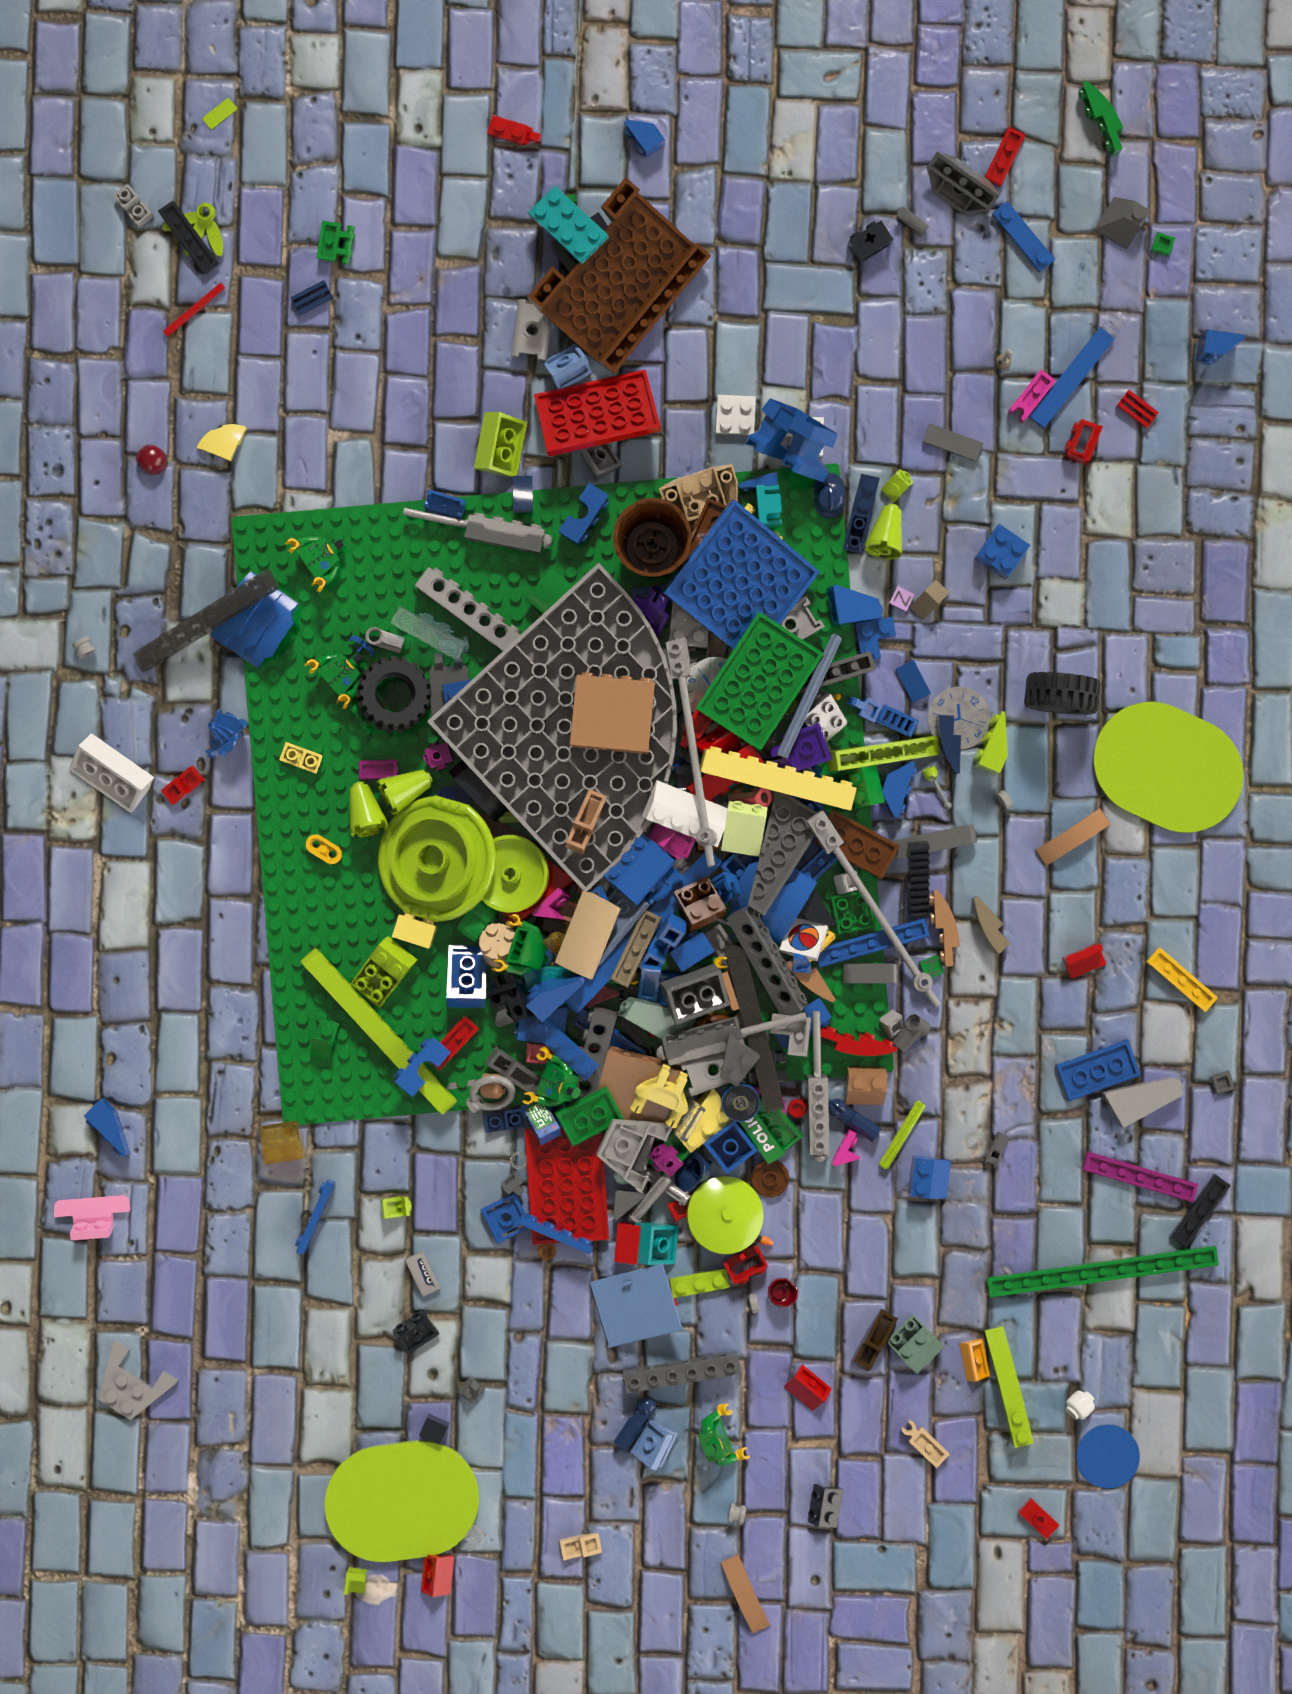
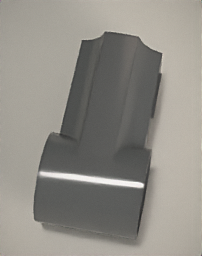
M912 1014L906 1019V1026L893 1040L894 1044L903 1052H906L919 1036L923 1037L930 1031L929 1022L917 1014Z

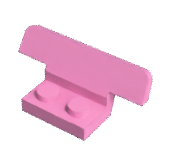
M125 1195L59 1200L54 1206V1217L73 1216L74 1225L70 1232L71 1240L108 1238L114 1227L113 1213L129 1212L131 1209L130 1200Z

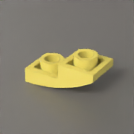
M285 742L279 760L317 773L323 755Z

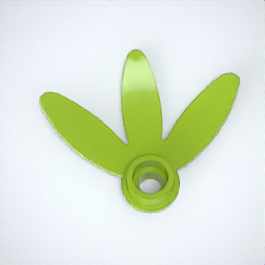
M201 203L197 207L196 212L184 213L191 225L195 223L193 228L201 239L206 229L213 251L218 257H221L223 255V240L220 230L213 220L216 214L215 208L210 203ZM205 209L209 210L208 216L204 215ZM166 223L162 225L164 231H171ZM184 250L185 255L189 256L187 251Z

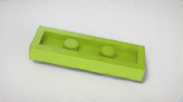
M726 1268L670 1278L673 1298L730 1288Z

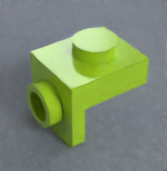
M900 469L888 480L881 490L895 502L914 482L906 471Z
M397 1196L380 1199L382 1219L410 1216L412 1206L408 1197Z

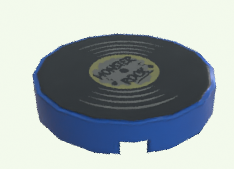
M739 1083L737 1087L732 1084L726 1088L721 1104L728 1118L733 1121L743 1122L753 1118L759 1111L760 1099L755 1088L745 1083Z

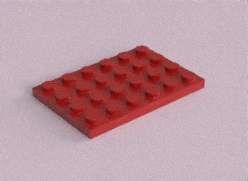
M646 369L534 394L548 457L661 432Z
M561 1127L560 1136L540 1145L532 1128H525L530 1214L536 1216L537 1221L542 1223L548 1221L554 1224L555 1228L560 1231L562 1229L571 1231L573 1233L572 1236L576 1238L582 1236L590 1241L609 1240L604 1161L596 1154L603 1140L602 1132L572 1146L563 1127ZM531 1229L532 1245L562 1243Z

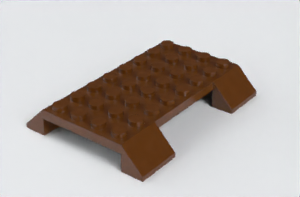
M627 177L621 181L601 206L611 221L604 230L609 238L582 265L578 262L566 277L562 276L554 267H551L527 296L541 314L595 362L613 374L617 372L711 257L698 243L693 244L638 193L640 189Z

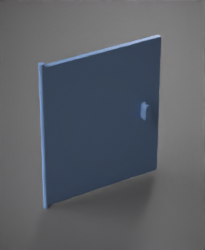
M663 1263L590 1282L609 1344L608 1348L684 1330V1327L681 1326Z

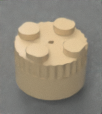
M493 923L488 925L480 935L479 947L485 962L490 966L500 967L498 962H493L494 960H502L504 964L508 965L506 959L515 935L511 927L500 923Z

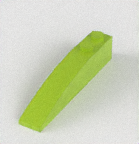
M938 736L830 751L832 760L827 761L828 771H840L940 755Z
M1000 1326L984 1330L1011 1443L1015 1448L1034 1444L1004 1327Z

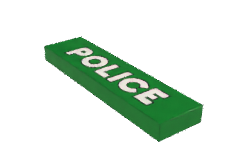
M758 1113L750 1120L740 1122L768 1164L785 1155L784 1150Z

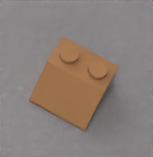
M847 1066L845 1104L884 1105L888 1075L886 1068Z

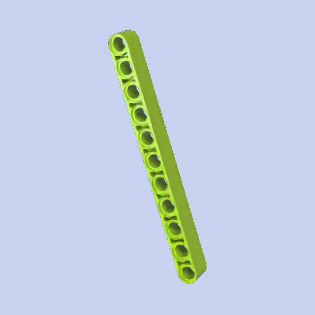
M314 948L301 960V963L399 1069L401 1067L404 1069L408 1065L407 1059L413 1054L409 1047L318 949ZM421 1063L418 1067V1075L425 1083L419 1091L444 1115L457 1100L433 1073Z

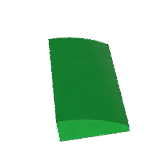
M551 568L528 595L526 601L541 614H544L573 586Z

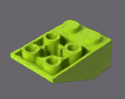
M1004 711L992 716L989 722L991 728L987 733L985 732L981 740L983 746L976 751L973 758L975 767L993 775L1001 772L1008 756Z
M387 936L376 947L350 985L380 1008L418 959Z

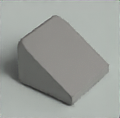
M894 1010L889 1011L879 1019L890 1040L904 1029L902 1015Z

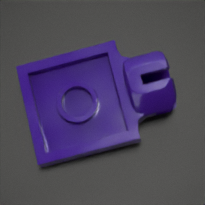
M651 586L645 597L637 595L634 603L639 607L658 639L671 615L666 610V605L670 598L663 593H660L659 597H657L661 588Z
M817 723L800 729L788 757L773 761L778 763L777 767L785 768V766H792L797 768V772L832 760L821 724ZM780 745L771 749V757L779 756L777 752Z

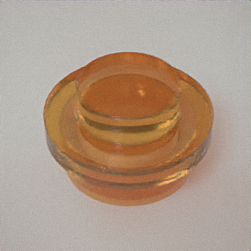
M554 1243L539 1244L537 1253L541 1259L551 1260L556 1255L557 1250Z

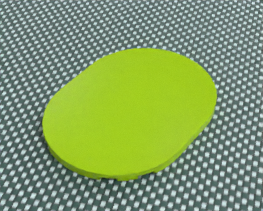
M1142 702L1122 709L1105 723L1094 745V773L1099 786L1107 798L1124 811L1166 830L1190 833L1208 829L1222 821L1232 811L1240 797L1244 772L1240 754L1233 741L1215 725L1169 704Z
M413 1440L375 1445L353 1453L337 1467L326 1490L325 1515L335 1539L347 1551L359 1558L373 1562H391L427 1557V1554L437 1555L451 1549L467 1535L477 1516L479 1488L475 1474L464 1458L457 1451L443 1444L430 1440Z

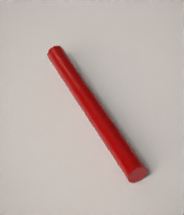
M221 282L164 329L165 335L167 337L170 336L221 293L225 286Z

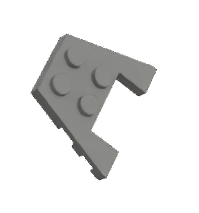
M612 1119L596 1154L609 1167L620 1174L624 1180L635 1187L638 1192L642 1193L649 1177L646 1174L633 1170L632 1166L647 1135L666 1141L672 1130V1124L669 1127L666 1122Z
M115 1339L112 1343L98 1400L131 1420L175 1385L178 1379L163 1371L153 1387L120 1366L130 1348Z

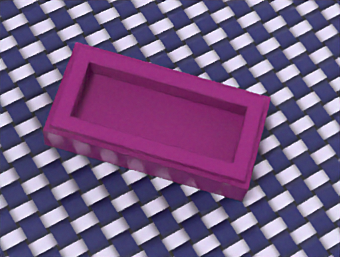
M398 760L359 761V780H380L398 775Z

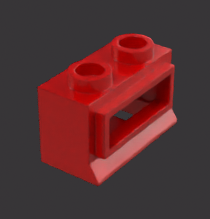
M1080 419L1078 423L1075 422L1071 430L1073 437L1067 441L1064 451H1067L1065 457L1087 465L1090 462L1103 426L1084 419ZM1083 427H1086L1092 431L1084 452L1081 454L1074 450Z
M757 1243L723 1261L734 1285L736 1283L741 1285L749 1280L748 1277L753 1274L758 1276L764 1273L768 1267ZM755 1254L758 1255L761 1262L735 1275L732 1269L733 1266Z

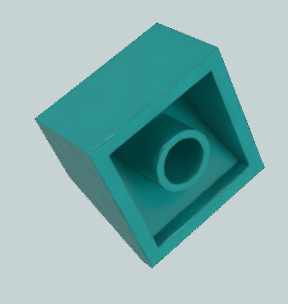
M652 1222L635 1223V1225L641 1226L638 1263L645 1265L675 1264L679 1225Z

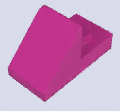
M658 823L648 836L660 848L677 860L682 857L690 845L676 835L674 831Z
M557 888L531 914L540 918L565 920L558 908L566 904L567 899L571 896L570 893L565 889Z
M848 1128L831 1160L832 1165L837 1166L861 1158L859 1155L848 1150L849 1147L853 1148L857 1141V1137H855L857 1133Z

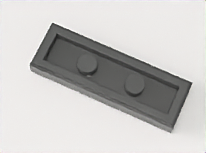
M929 424L923 439L925 444L975 462L983 446L982 442L933 424Z

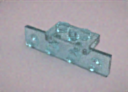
M401 606L398 607L391 624L455 660L460 658L467 643L454 637V631L450 629L451 627L448 624L436 622L433 620L434 617L424 612L423 614L415 615Z

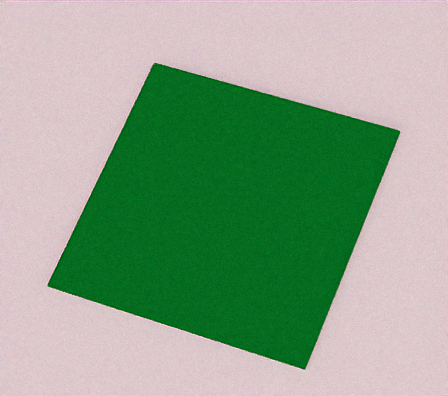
M837 463L824 464L829 469L828 473H835L840 476V468ZM791 467L735 472L738 486L742 482L777 472L779 491L776 493H779L781 496L782 512L779 519H769L767 521L782 520L781 527H770L769 529L772 532L774 530L777 531L779 536L783 537L782 540L820 571L800 599L807 596L811 603L808 606L816 622L821 620L825 627L803 640L823 653L830 636L836 634L842 640L831 663L856 656L854 623L838 626L832 625L827 588L833 585L850 589L847 550L843 549L846 536L844 512L832 519L819 515L815 508L814 499L816 479L792 471ZM681 477L594 485L609 495L608 501L610 503L605 511H600L598 514L599 521L594 528L590 527L587 532L589 533L587 540L584 544L580 543L579 546L561 536L558 531L568 515L574 519H583L587 515V507L579 502V498L587 485L533 490V512L513 513V492L457 497L465 500L467 503L462 520H468L469 515H474V513H481L486 515L485 518L493 519L495 516L504 518V522L512 523V520L523 522L524 526L530 527L531 524L542 526L545 534L550 535L553 542L547 549H544L543 545L541 555L469 541L465 539L466 528L403 515L404 508L427 512L424 511V502L426 500L236 516L232 518L237 586L250 572H254L299 603V606L292 615L293 626L281 641L273 657L265 658L259 668L243 658L282 1118L285 1126L439 1112L419 1090L411 1097L394 1082L396 1079L394 1074L399 1068L301 963V960L314 948L324 955L349 984L376 947L387 936L418 959L380 1008L355 989L413 1053L417 1054L420 1051L421 1047L419 1046L425 1038L430 1039L434 1037L440 1043L465 1015L479 1027L478 1031L440 1071L429 1061L422 1062L445 1088L448 1087L449 1083L455 1082L461 1087L448 1090L457 1102L447 1112L470 1110L466 1100L470 1098L471 1086L465 1087L469 1080L477 1081L485 1073L500 1074L485 1063V1060L495 1046L534 1071L540 1077H542L543 1069L546 1065L526 1063L527 1044L537 1042L517 1040L514 1030L515 1024H519V1021L498 1027L495 1021L499 1010L492 1008L490 999H486V1008L447 1007L449 945L479 946L478 939L473 942L456 929L466 914L452 920L434 922L433 925L437 926L431 948H425L392 937L398 916L404 915L405 912L389 897L379 874L378 850L385 830L381 828L379 829L380 833L366 837H358V834H355L353 837L350 833V788L353 787L354 783L364 782V784L369 785L388 824L395 816L390 812L392 810L391 805L387 806L378 788L381 785L377 783L378 780H359V761L398 760V775L424 770L425 773L429 772L433 780L431 787L414 801L437 795L470 805L477 813L480 811L489 816L449 774V771L462 760L450 746L454 762L446 764L447 768L436 771V768L431 769L430 765L426 766L423 755L426 754L425 750L429 748L428 745L439 742V744L446 743L427 722L431 718V702L422 720L414 725L413 728L403 730L400 733L396 731L386 733V730L380 729L379 731L371 724L370 727L373 733L366 736L365 732L359 728V722L356 717L350 713L349 705L344 709V701H340L337 704L339 695L316 670L311 674L309 673L312 669L311 665H304L308 660H315L323 655L338 653L340 655L344 654L350 659L358 653L365 660L357 668L363 674L372 663H377L379 659H390V657H396V659L406 658L407 662L411 664L412 662L416 663L417 668L425 672L424 676L430 682V669H432V666H435V653H443L444 666H454V653H462L463 665L469 668V679H474L502 651L416 588L415 584L428 567L432 570L434 568L440 570L444 574L443 578L447 581L450 579L455 581L459 585V590L463 593L465 590L475 597L473 599L478 604L483 602L490 608L489 612L494 616L496 613L505 619L504 623L509 627L514 625L521 631L520 635L543 615L526 601V598L551 568L574 586L599 563L631 599V589L666 585L678 572V569L658 577H647L632 572L620 561L613 544V531L619 515L625 508L645 498L662 499L659 488ZM738 491V503L744 508L749 503L753 506L752 509H756L755 491ZM319 536L325 538L329 544L340 539L346 547L337 553L342 562L340 563V570L336 579L324 586L321 592L317 591L320 585L314 584L312 586L315 577L296 550L298 549L296 548L292 553L288 552L293 547L291 544L285 545L289 539L293 538L296 540L303 537ZM655 542L647 544L650 550H654V548H657L655 546ZM437 583L434 586L436 592H441L444 589L443 583ZM453 594L450 596L449 601L457 603L460 596ZM672 600V604L666 605V610L671 615L658 638L662 649L667 648L666 642L669 641ZM472 605L465 608L467 615H472L475 612V607ZM483 617L480 620V624L488 626L491 620L489 617ZM788 622L785 627L788 630H793L796 624ZM373 627L405 638L400 654L377 646H371L376 652L372 658L366 648H363L359 653L357 649L361 644L353 640L349 641L352 635H355L367 642L366 632ZM503 628L497 629L496 637H504L506 630ZM709 631V635H708V643H709V639H710V635H711V632H710V631ZM373 632L370 634L369 639L372 642H376L380 639V635L377 632ZM696 649V651L689 653V657L697 658L698 663L705 659L707 650ZM728 651L726 654V659H728L730 655ZM859 677L820 688L819 690L831 694L832 697H834L835 693L841 695V699L835 700L847 720L846 726L827 741L829 751L865 746L862 717L856 715L857 708L846 704L849 696L861 700ZM387 678L377 686L379 693L391 712H401L409 706L412 693L404 681L397 678ZM672 680L678 714L683 710L679 681ZM804 693L795 697L794 700L797 701V706L800 704ZM785 713L773 747L781 745L783 741L782 735L786 734L793 719L792 715ZM285 742L323 755L317 773L279 760ZM440 753L435 755V759L440 758ZM703 754L698 757L699 765L701 764ZM676 757V758L674 759L673 764H674L677 760H679L678 757ZM827 761L819 764L822 771L821 776L824 775L834 778L833 775L858 769L828 771ZM686 762L682 766H691V764ZM676 771L670 776V784L676 785ZM741 782L722 795L717 802L722 804L724 801L729 804L728 794H732L731 790L743 789V793L751 792V788L760 787ZM773 803L767 807L766 819L770 816ZM820 803L828 813L833 809L872 830L870 806L841 812V808ZM521 822L502 823L538 842ZM311 835H320L337 845L342 851L341 860L336 864H329L307 850V839ZM319 841L313 843L315 848L320 846ZM694 843V845H693L691 851L696 848V844H695V843ZM545 850L544 855L546 859L568 874ZM331 851L329 854L330 857L334 858L336 856V852ZM727 852L726 855L724 856L723 860H724L731 852ZM839 860L817 879V883L811 894L815 891L818 893L834 920L830 897L842 895L837 893L834 876L846 873ZM719 866L714 877L725 871ZM854 868L865 888L869 890V894L880 909L877 878L860 868ZM577 883L567 890L571 895L567 901L572 902L581 897V893L575 892ZM730 901L724 904L726 911L724 917L721 918L728 921L727 916L732 909ZM677 909L673 914L681 918ZM498 911L496 915L499 917L494 924L506 925L507 921L504 919L506 915ZM536 916L531 917L526 922L534 925ZM875 916L876 927L843 934L837 933L836 925H828L829 930L835 934V939L829 945L882 930L881 925ZM415 917L416 920H423L421 917ZM718 921L699 928L703 933H706L713 927L721 924L728 936L734 933L730 926ZM518 926L511 927V929L515 932ZM686 928V931H685L684 936L682 937V939H681L680 941H682L683 939H685V938L687 937V936H686V933L689 932L687 928ZM735 936L733 944L751 973L737 982H734L728 973L729 978L749 994V1004L761 1023L771 1021L772 1013L779 1014L738 938ZM782 941L778 945V949H780ZM883 950L818 968L817 961L812 960L810 962L811 969L813 967L817 969L836 999L834 1002L812 992L796 978L797 985L806 996L807 1003L817 997L821 999L832 1017L829 1019L830 1023L826 1026L837 1029V1034L843 1035L844 1032L855 1036L854 1040L857 1041L859 1034L864 1035L867 1032L875 1035V1039L882 1042L883 1038L892 1041V1039L888 1038L879 1021L881 1017L889 1012L887 984L843 983V964H885ZM557 951L553 953L552 962H555ZM668 951L661 970L682 972ZM780 953L786 962L793 958L792 955ZM487 964L486 991L490 990L489 978L500 975L503 985L506 984L503 974L507 973L506 970L493 971L491 968L495 967ZM720 968L721 974L728 972L726 968ZM635 975V979L637 981H640L641 975ZM605 984V987L613 989L620 994V986ZM618 995L594 1006L617 1011L618 1015V1007L622 1003H619ZM742 996L737 997L738 1003H742L744 1001V998ZM594 1006L589 1007L587 1009L593 1011ZM729 1006L712 1011V1013L725 1014L732 1018L735 1017L734 1013L741 1009L730 1011ZM569 1007L565 1035L577 1046H584L585 1041L582 1040L584 1031L572 1023L577 1014ZM507 1012V1015L512 1018L511 1012ZM704 1014V1015H702V1016H699V1018L697 1019V1021H698L699 1019L705 1017V1016H708L709 1014ZM616 1017L614 1028L632 1039L620 1023L621 1019ZM321 1018L340 1023L329 1061L310 1055L312 1040L316 1035ZM643 1029L640 1046L645 1049L646 1047L654 1046L656 1057L657 1049L660 1046L664 1049L663 1040L657 1036L649 1038L647 1030ZM770 1029L766 1031L771 1040L757 1049L753 1048L748 1038L744 1040V1044L752 1050L785 1052L786 1063H776V1071L786 1070L787 1081L807 1080V1074H814L813 1034L809 1036L807 1057L788 1055V1049L781 1047L774 1034L770 1033ZM821 1036V1074H826L827 1078L846 1076L847 1066L885 1067L887 1072L894 1070L893 1052L877 1056L844 1053L833 1049L835 1041ZM592 1043L589 1047H599V1045ZM755 1066L749 1072H755ZM582 1080L580 1084L587 1087L590 1085V1082ZM688 1080L683 1088V1091L688 1090V1088L692 1087L691 1083ZM747 1082L745 1084L752 1085L755 1084V1082ZM513 1083L516 1091L515 1097L508 1106L526 1105L523 1100L530 1101V1095L524 1094L526 1091ZM732 1083L720 1087H729L732 1085ZM506 1089L505 1094H502L499 1099L484 1098L482 1096L481 1098L487 1103L499 1102L507 1096L508 1090Z

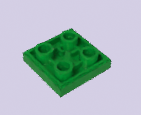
M859 891L830 897L838 934L876 927L874 915Z

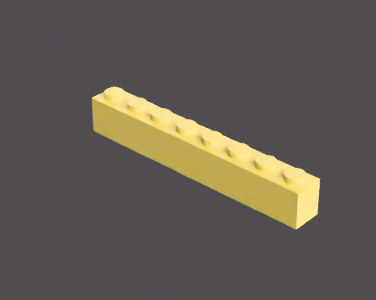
M710 746V750L704 749L700 772L846 810H851L857 788L852 787L851 782L841 780L840 783L833 782L834 778L822 775V779L814 777L815 773L804 770L803 774L796 772L797 768L785 766L782 769L777 767L778 763L766 761V764L759 763V758L748 756L747 759L740 758V753L729 751V754L721 753L722 749Z

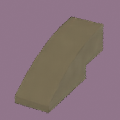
M974 896L972 898L973 908L981 932L995 953L1000 954L1010 945L1009 941L998 930L1003 923L978 896Z

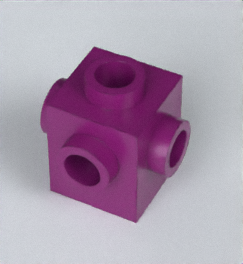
M435 742L428 745L429 748L425 750L426 754L423 755L426 766L430 765L431 769L436 768V771L447 768L446 764L454 762L447 742L443 744ZM440 753V758L435 759V755Z
M663 1142L649 1156L653 1161L651 1165L659 1173L663 1171L669 1177L683 1165V1162L677 1156L679 1154L677 1150L671 1145L667 1147Z

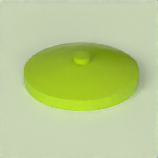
M503 835L494 838L496 850L495 873L482 901L489 907L501 912L514 913L526 910L536 904L546 891L549 882L547 859L542 850L525 837Z
M730 1176L715 1177L702 1183L693 1192L686 1212L688 1228L693 1238L703 1248L717 1254H733L750 1246L761 1231L764 1217L762 1203L755 1190L746 1182Z

